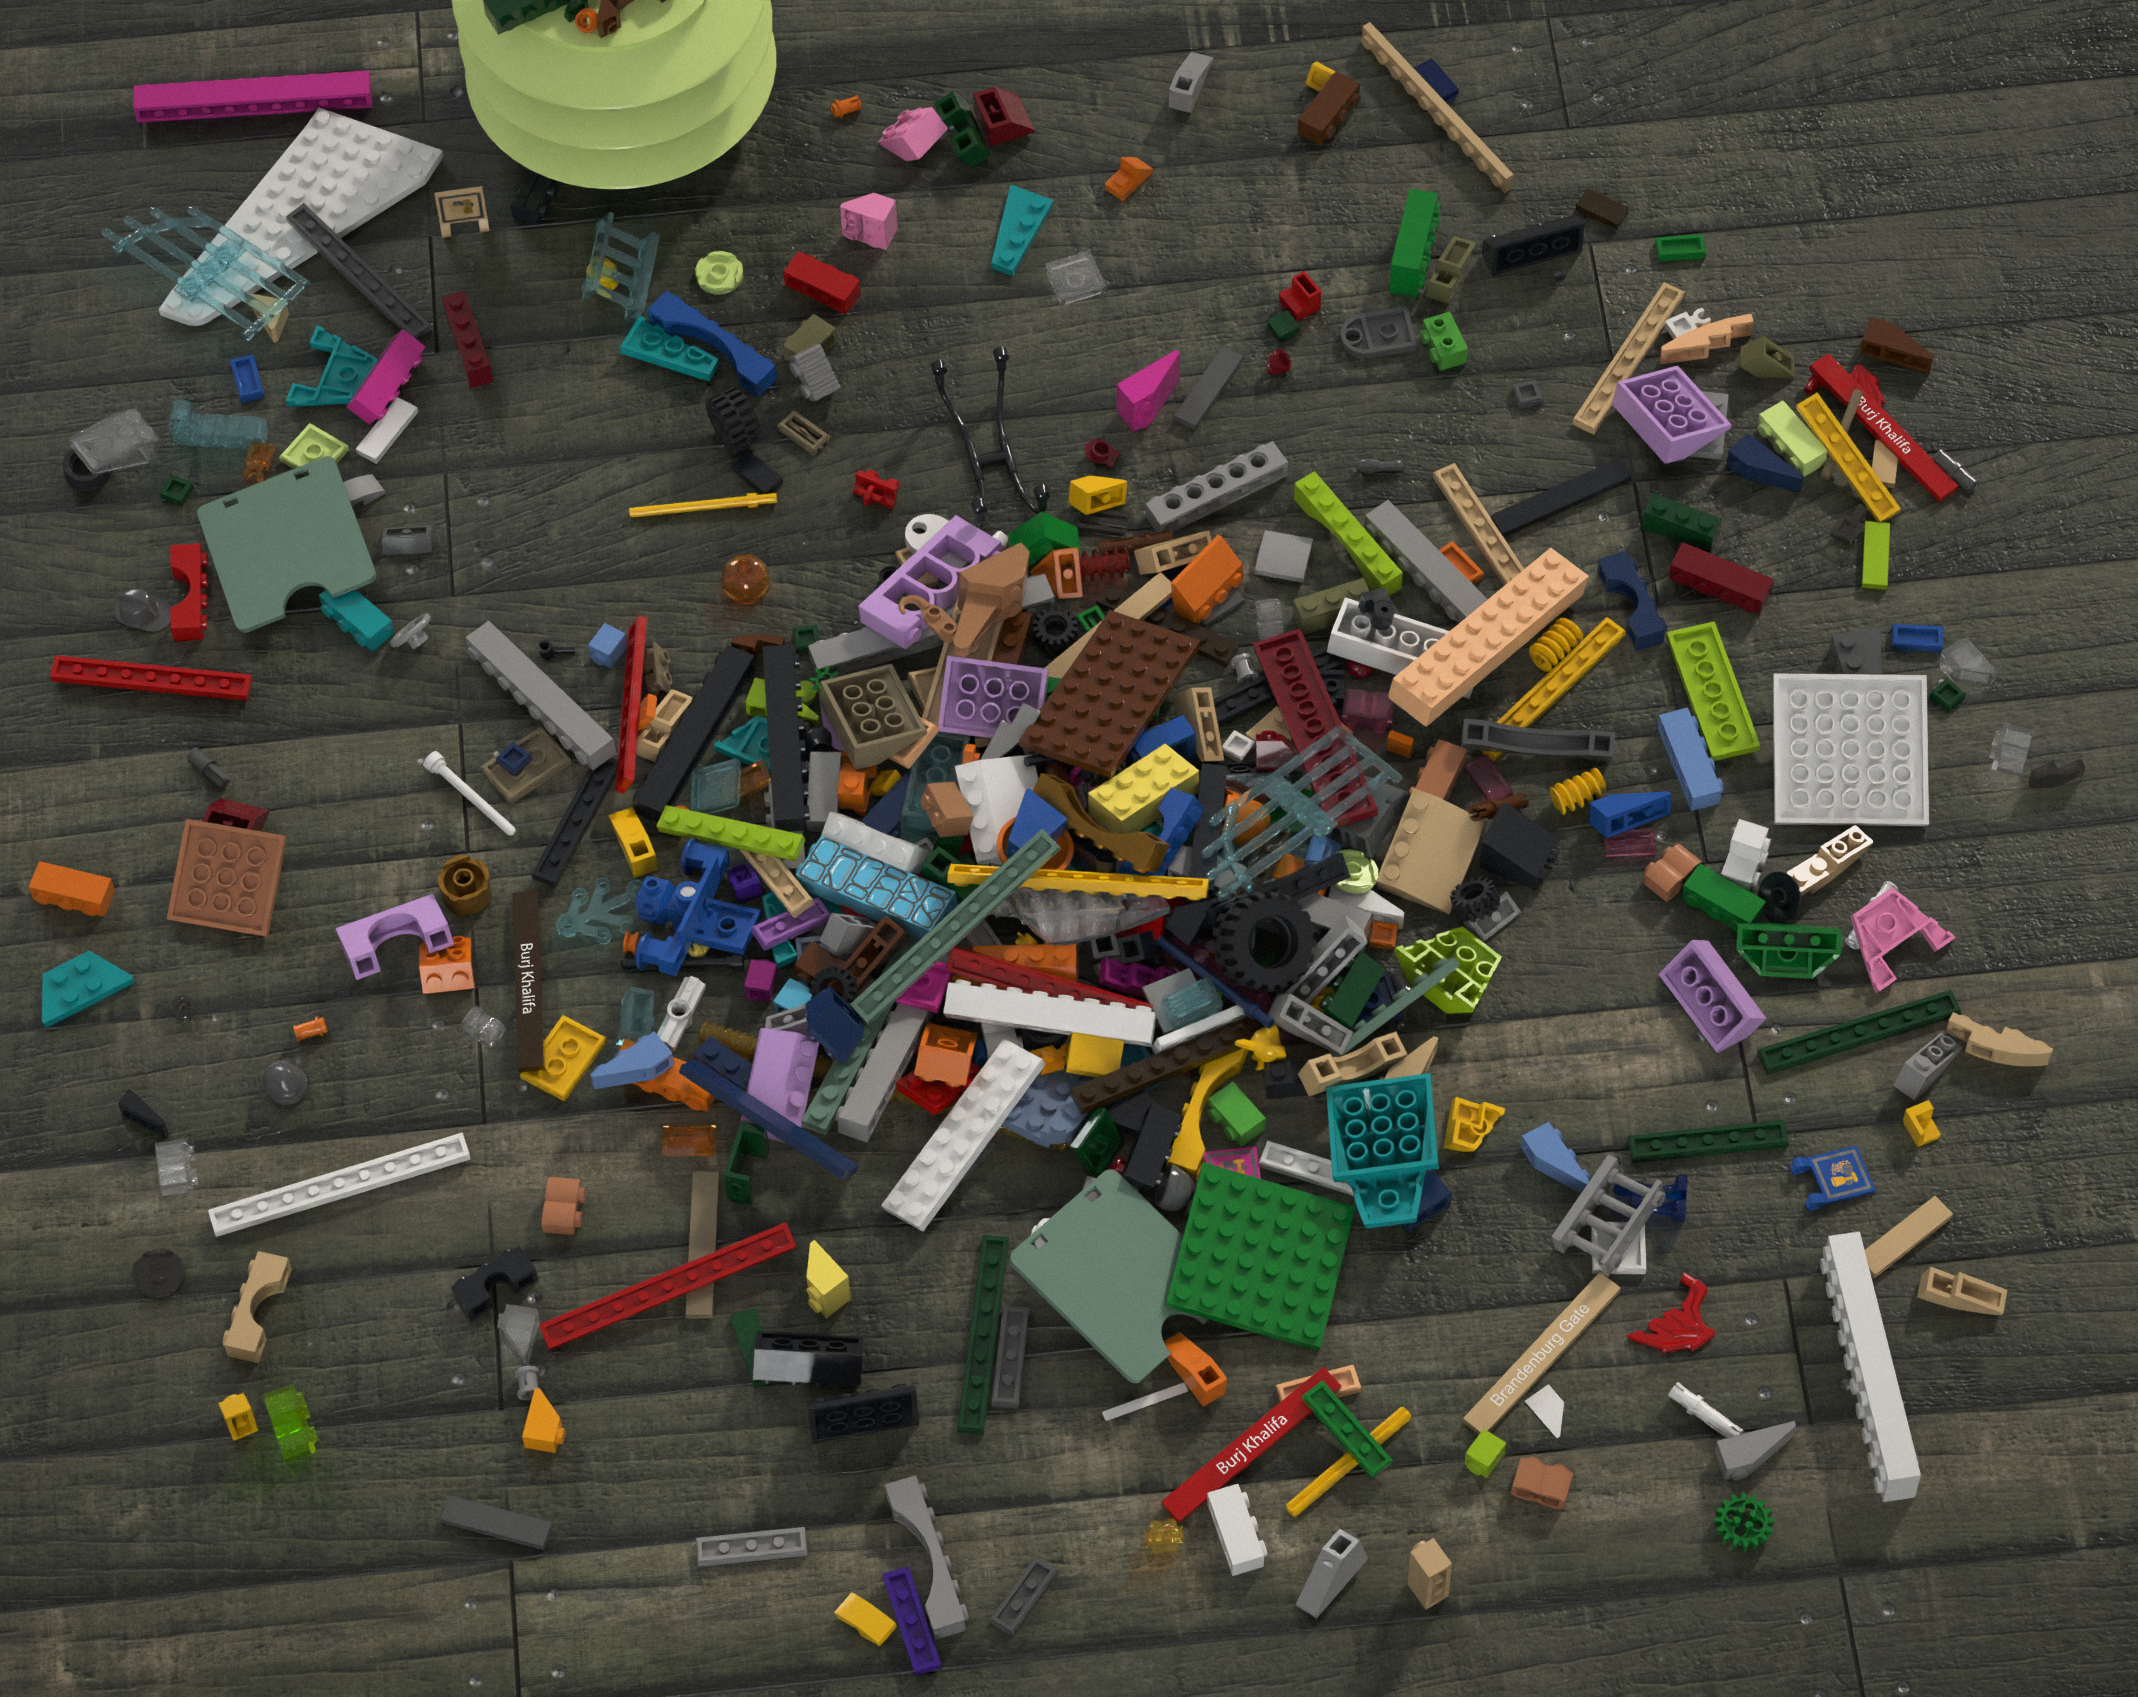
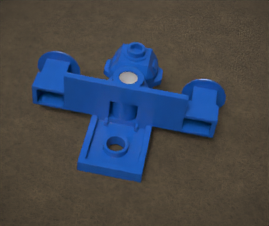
M692 838L685 844L681 854V868L685 875H689L693 868L701 869L702 877L698 884L693 881H685L675 888L673 883L668 880L651 876L645 877L636 896L637 916L644 922L662 926L671 921L674 936H668L666 942L653 939L651 933L642 936L635 951V963L640 971L645 970L649 963L658 965L660 973L677 976L692 943L744 955L753 936L751 932L752 926L757 925L761 919V910L713 899L730 863L729 848L699 844L697 838ZM728 924L734 926L730 930L722 929L723 926Z

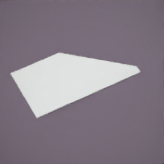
M1548 1384L1525 1400V1402L1553 1435L1559 1438L1564 1401Z

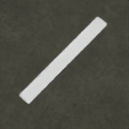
M1181 1383L1103 1411L1102 1414L1105 1421L1183 1394L1188 1392L1185 1383Z

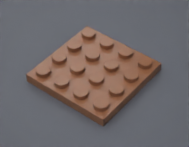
M186 819L167 920L268 937L287 836Z

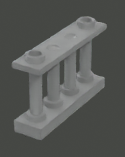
M1608 1154L1551 1236L1554 1248L1564 1254L1569 1246L1574 1245L1601 1259L1600 1263L1603 1273L1609 1277L1613 1269L1616 1270L1620 1266L1624 1253L1655 1208L1660 1207L1664 1202L1665 1191L1662 1181L1657 1179L1650 1189L1622 1175L1617 1158ZM1618 1184L1644 1197L1636 1210L1607 1195L1610 1186ZM1603 1204L1630 1218V1220L1621 1230L1592 1215L1597 1205ZM1589 1225L1616 1240L1607 1251L1579 1237L1578 1233L1581 1228Z

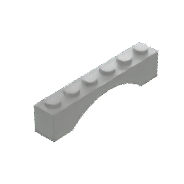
M915 1475L885 1484L886 1498L894 1520L908 1528L919 1539L931 1560L933 1582L925 1609L934 1640L966 1631L965 1620H969L965 1604H959L957 1596L961 1595L959 1585L956 1579L951 1580L949 1572L953 1570L949 1556H943L941 1548L944 1547L943 1538L940 1531L935 1532L933 1523H936V1518L932 1507L927 1508L925 1500L928 1499L924 1483L919 1484Z

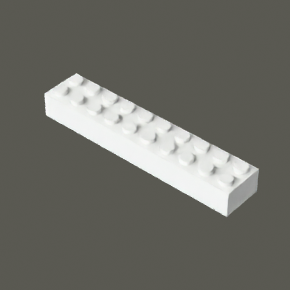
M1860 1232L1828 1236L1827 1244L1823 1247V1258L1820 1259L1822 1274H1827V1296L1833 1299L1832 1316L1834 1322L1839 1323L1838 1340L1840 1346H1844L1846 1354H1844V1365L1846 1370L1851 1372L1850 1389L1852 1395L1856 1394L1858 1403H1856V1414L1858 1419L1863 1420L1864 1424L1862 1438L1864 1444L1868 1443L1869 1445L1868 1462L1870 1468H1874L1876 1473L1874 1487L1876 1493H1881L1883 1502L1915 1498L1921 1473Z

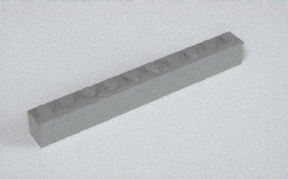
M1041 574L1028 577L1022 610L1024 609L1026 613H1031L1032 617H1036L1037 614L1041 615V610L1043 609L1049 612V607H1053L1055 611V597L1046 575ZM955 604L943 609L951 618ZM865 626L861 630L842 633L828 640L816 641L814 644L808 645L814 672L815 668L822 672L825 666H829L828 673L838 672V675L834 677L836 678L944 645V641L928 627L922 630V635L916 643L904 649L868 626ZM827 674L824 675V678H819L818 682L828 680Z

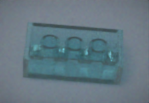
M938 731L914 762L901 814L903 831L936 835L935 827L931 825L930 818L921 806V797L924 795L927 784L955 781L960 790L955 766L962 765L963 750L966 744H971L970 736Z

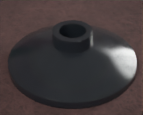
M1781 871L1772 872L1762 880L1758 890V897L1766 901L1765 917L1775 923H1785L1793 919L1801 905V891L1796 880L1788 873Z

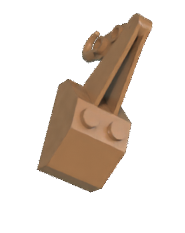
M1018 543L960 572L957 607L962 613L958 625L942 608L928 603L924 598L917 595H909L901 599L898 604L899 611L904 615L906 613L904 609L906 604H916L920 608L923 621L942 641L953 644L954 654L959 657L968 656L995 620L1003 621L1021 612L1027 587L1030 551L1022 543Z

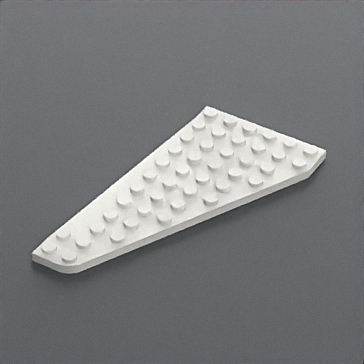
M318 107L306 127L172 289L159 308L160 315L189 326H200L210 322L249 297V295L254 294L318 253L286 221V216L301 204L305 203L325 224L342 238L424 186L444 157L443 151Z

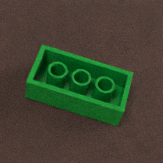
M1409 188L1391 262L1389 293L1418 298L1419 290L1425 288V273L1430 267V253L1434 250L1436 240L1434 236L1435 232H1438L1440 225L1441 203H1437L1438 193Z

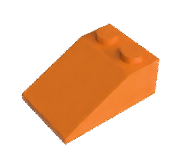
M927 1022L919 1046L914 1075L919 1076L924 1081H935L936 1079L945 1081L947 1085L953 1087L966 1086L978 1033Z

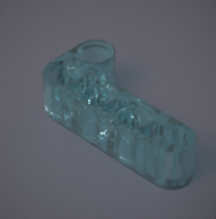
M177 399L172 402L168 422L172 440L179 445L244 449L264 448L267 443L270 425L269 421L262 417L196 414L193 404L184 399Z

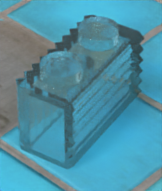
M1209 976L1171 993L1161 1000V1006L1174 1031L1193 1024L1202 1018L1219 1013L1223 1005L1220 995Z

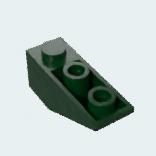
M938 846L922 864L921 877L955 891L959 905L980 885L956 886L954 883H948L950 865L962 863Z

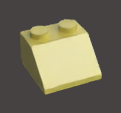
M815 1240L810 1243L806 1277L808 1285L806 1290L809 1294L808 1303L816 1313L821 1312L825 1318H828L851 1300L849 1277Z

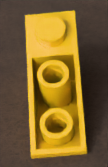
M633 807L608 815L633 877L637 878L657 871L656 854Z

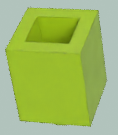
M1483 1429L1467 1450L1464 1464L1467 1465V1468L1476 1475L1481 1474L1488 1478L1505 1455L1506 1442Z

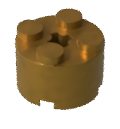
M461 855L449 859L443 865V869L438 875V885L444 905L454 915L474 914L489 906L491 903L492 886L488 869L481 860Z

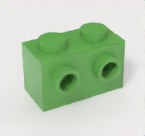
M1451 312L1424 319L1422 330H1420V337L1423 344H1427L1429 347V356L1432 363L1436 362L1440 371L1467 363L1468 348Z

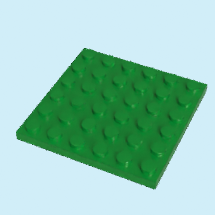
M1203 1162L1165 1306L1319 1352L1355 1207Z

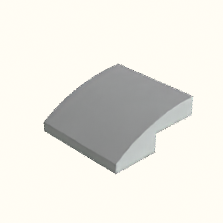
M1265 530L1254 574L1303 583L1313 547V539Z

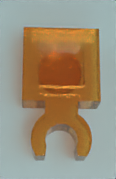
M252 441L245 459V464L248 466L244 470L245 481H248L249 477L253 474H256L257 483L263 481L262 470L270 471L277 452L276 445Z

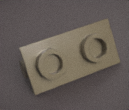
M653 642L654 649L645 650L644 669L646 673L653 671V673L645 675L646 690L649 694L657 696L660 691H665L667 694L671 691L672 677L668 669V663H670L668 652L662 649L656 642Z

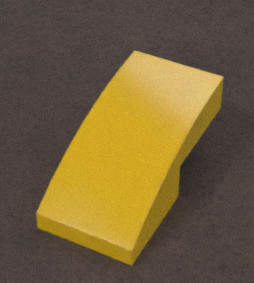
M852 1592L834 1612L838 1619L856 1628L862 1637L878 1646H881L897 1627V1624L887 1615Z

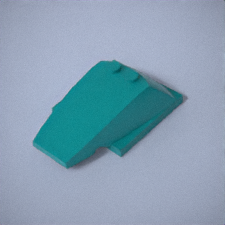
M1426 1073L1326 1087L1334 1183L1348 1181L1366 1229L1417 1222L1426 1170L1439 1169L1431 1074Z

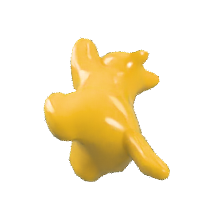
M1273 1024L1271 1028L1265 1026L1257 1030L1250 1040L1241 1039L1235 1041L1236 1046L1253 1052L1252 1059L1258 1061L1255 1067L1256 1071L1264 1068V1062L1284 1060L1286 1058L1284 1046L1280 1044L1279 1031L1276 1024Z

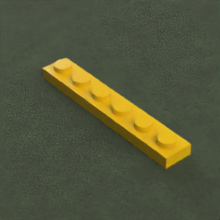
M1815 393L1797 404L1796 409L1818 440L1828 450V454L1876 521L1883 523L1898 514L1901 508L1820 395Z

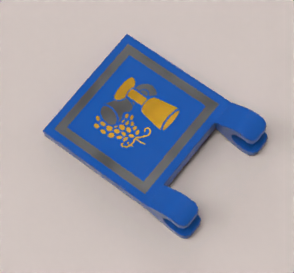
M1857 1145L1812 1157H1797L1792 1160L1793 1165L1790 1166L1793 1175H1799L1811 1169L1821 1193H1813L1807 1197L1808 1201L1805 1202L1808 1211L1817 1210L1828 1204L1872 1194L1876 1191Z

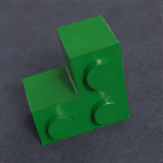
M1040 512L1008 534L1009 548L1022 543L1030 551L1028 567L1044 556H1047L1052 550L1078 547V553L1081 552L1077 527L1044 512Z

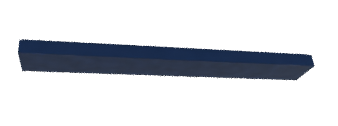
M697 1059L681 1065L679 1070L681 1075L838 1178L843 1179L856 1174L859 1165Z

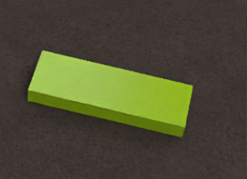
M1865 521L1862 588L1887 590L1890 523Z

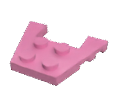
M1893 887L1850 916L1875 993H1878L1897 979L1882 956L1911 935L1920 931L1934 952L1956 938L1950 931L1946 932L1937 925L1938 922L1932 917L1928 918L1919 911L1914 903Z

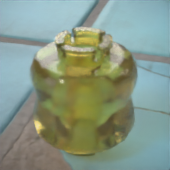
M1173 1518L1164 1521L1152 1520L1149 1522V1530L1144 1529L1146 1547L1151 1546L1153 1554L1177 1552L1179 1550V1543H1184L1182 1525L1177 1527V1522Z

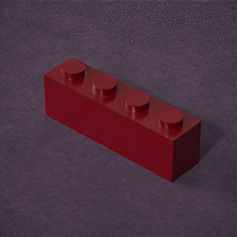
M465 290L442 296L444 314L469 387L473 388L493 382L491 366Z
M1683 542L1670 565L1669 579L1674 580L1678 584L1687 585L1700 593L1712 595L1725 603L1734 604L1747 612H1754L1759 615L1772 593L1774 579Z

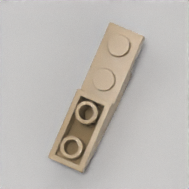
M1855 825L1821 846L1816 855L1787 873L1798 883L1801 896L1809 891L1813 894L1854 863L1873 844V841Z
M1954 1012L1948 1021L1946 1033L1967 1042L1965 1052L1996 1063L2014 1066H2044L2050 1062L2053 1048L2049 1047L2046 1043L2033 1040L2019 1030L2010 1029L2005 1026L2003 1032L1999 1034L1991 1027L1982 1026L1973 1022L1969 1017L1958 1015Z

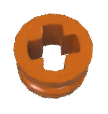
M626 931L623 941V953L627 954L631 951L635 955L636 947L641 937L640 932L631 934V931Z

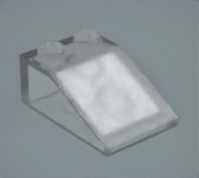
M136 408L115 412L68 439L69 445L92 474L154 462L162 441Z

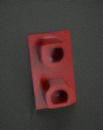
M870 469L866 472L858 470L855 474L856 482L853 493L864 497V505L870 506L873 502L892 509L896 503L899 481L892 478L887 481L879 479L877 472Z

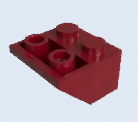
M997 87L973 94L974 112L990 146L1035 133L1018 94Z
M220 798L208 806L202 822L262 831L269 815V810Z

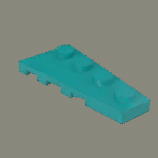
M1010 184L991 262L992 269L1014 276L1051 212L1054 200Z
M639 315L620 346V354L705 381L711 380L719 366V359L695 345L689 346L685 344L683 339L677 335L673 337L665 333L664 328L657 324L655 326L649 324L647 319Z

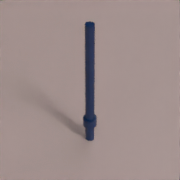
M1163 935L1157 939V945L1243 1009L1245 1015L1251 1019L1258 1020L1267 1028L1273 1026L1274 1019L1261 1010V1006L1256 1002L1247 1000Z

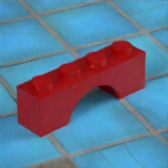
M200 543L170 545V566L174 580L181 581L190 587L187 597L181 603L170 608V629L174 642L204 640V630H208V617L204 615V609H208L207 594H204V588H208L207 573H204V567H208L207 552H202Z

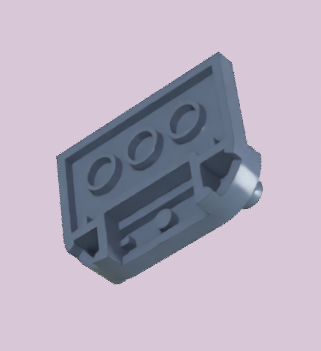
M1066 1064L1063 1070L1042 1076L1038 1074L1001 1126L1043 1147L1049 1148L1050 1144L1065 1142L1068 1145L1072 1144L1076 1139L1078 1130L1096 1109L1081 1114L1070 1096V1089L1094 1080L1096 1077L1067 1073Z

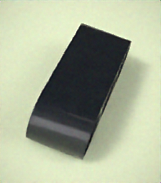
M1078 835L1071 837L1074 852L1070 865L1077 871L1116 873L1117 859L1112 856V853L1093 845L1094 840L1089 837L1088 839Z

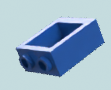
M1184 715L1141 734L1128 753L1131 760L1129 766L1164 744L1168 745L1190 764L1195 762L1196 736Z

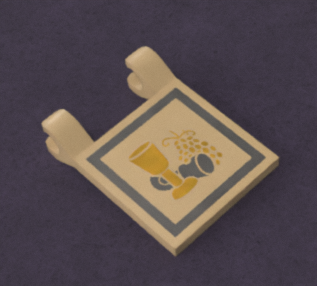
M482 186L434 193L442 238L452 237L450 224L478 220L480 233L490 231Z

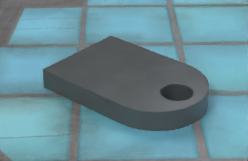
M1407 306L1358 314L1346 320L1341 328V345L1348 354L1356 358L1370 359L1417 350L1418 344ZM1355 335L1359 340L1352 342L1347 337Z

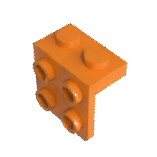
M452 937L453 946L433 953H429L424 942L420 943L419 970L423 994L475 988L471 962V939L469 937Z

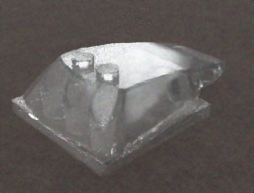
M1021 887L1008 897L1021 923L1027 925L1045 944L1054 946L1071 945L1109 936L1150 922L1170 912L1169 904L1161 895L1138 897L1135 894L1124 893L1123 895L1115 896L1109 894V892L1086 894L1080 890H1073L1064 893L1059 892L1057 889L1035 891L1029 887Z

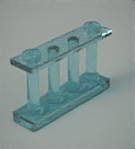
M609 212L603 219L600 218L595 226L597 233L588 274L582 284V290H584L582 300L586 302L595 293L624 306L626 310L624 320L633 323L644 313L660 235L651 232L641 239L612 226L614 213ZM609 235L635 247L638 251V257L634 258L608 246ZM605 255L632 267L634 271L633 278L603 265ZM601 274L628 286V290H630L629 297L600 285Z

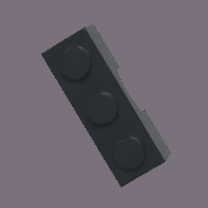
M517 1246L514 1249H507L499 1258L491 1263H484L476 1272L468 1277H461L451 1286L455 1301L470 1322L493 1309L491 1297L488 1294L489 1289L493 1285L499 1283L507 1284L517 1294L537 1282L538 1276L534 1265L521 1247Z

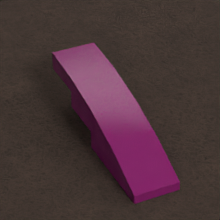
M1106 957L1100 961L1099 984L1145 998L1142 987L1176 974V972L1164 967L1153 970L1136 962L1125 965ZM1196 981L1202 993V983Z

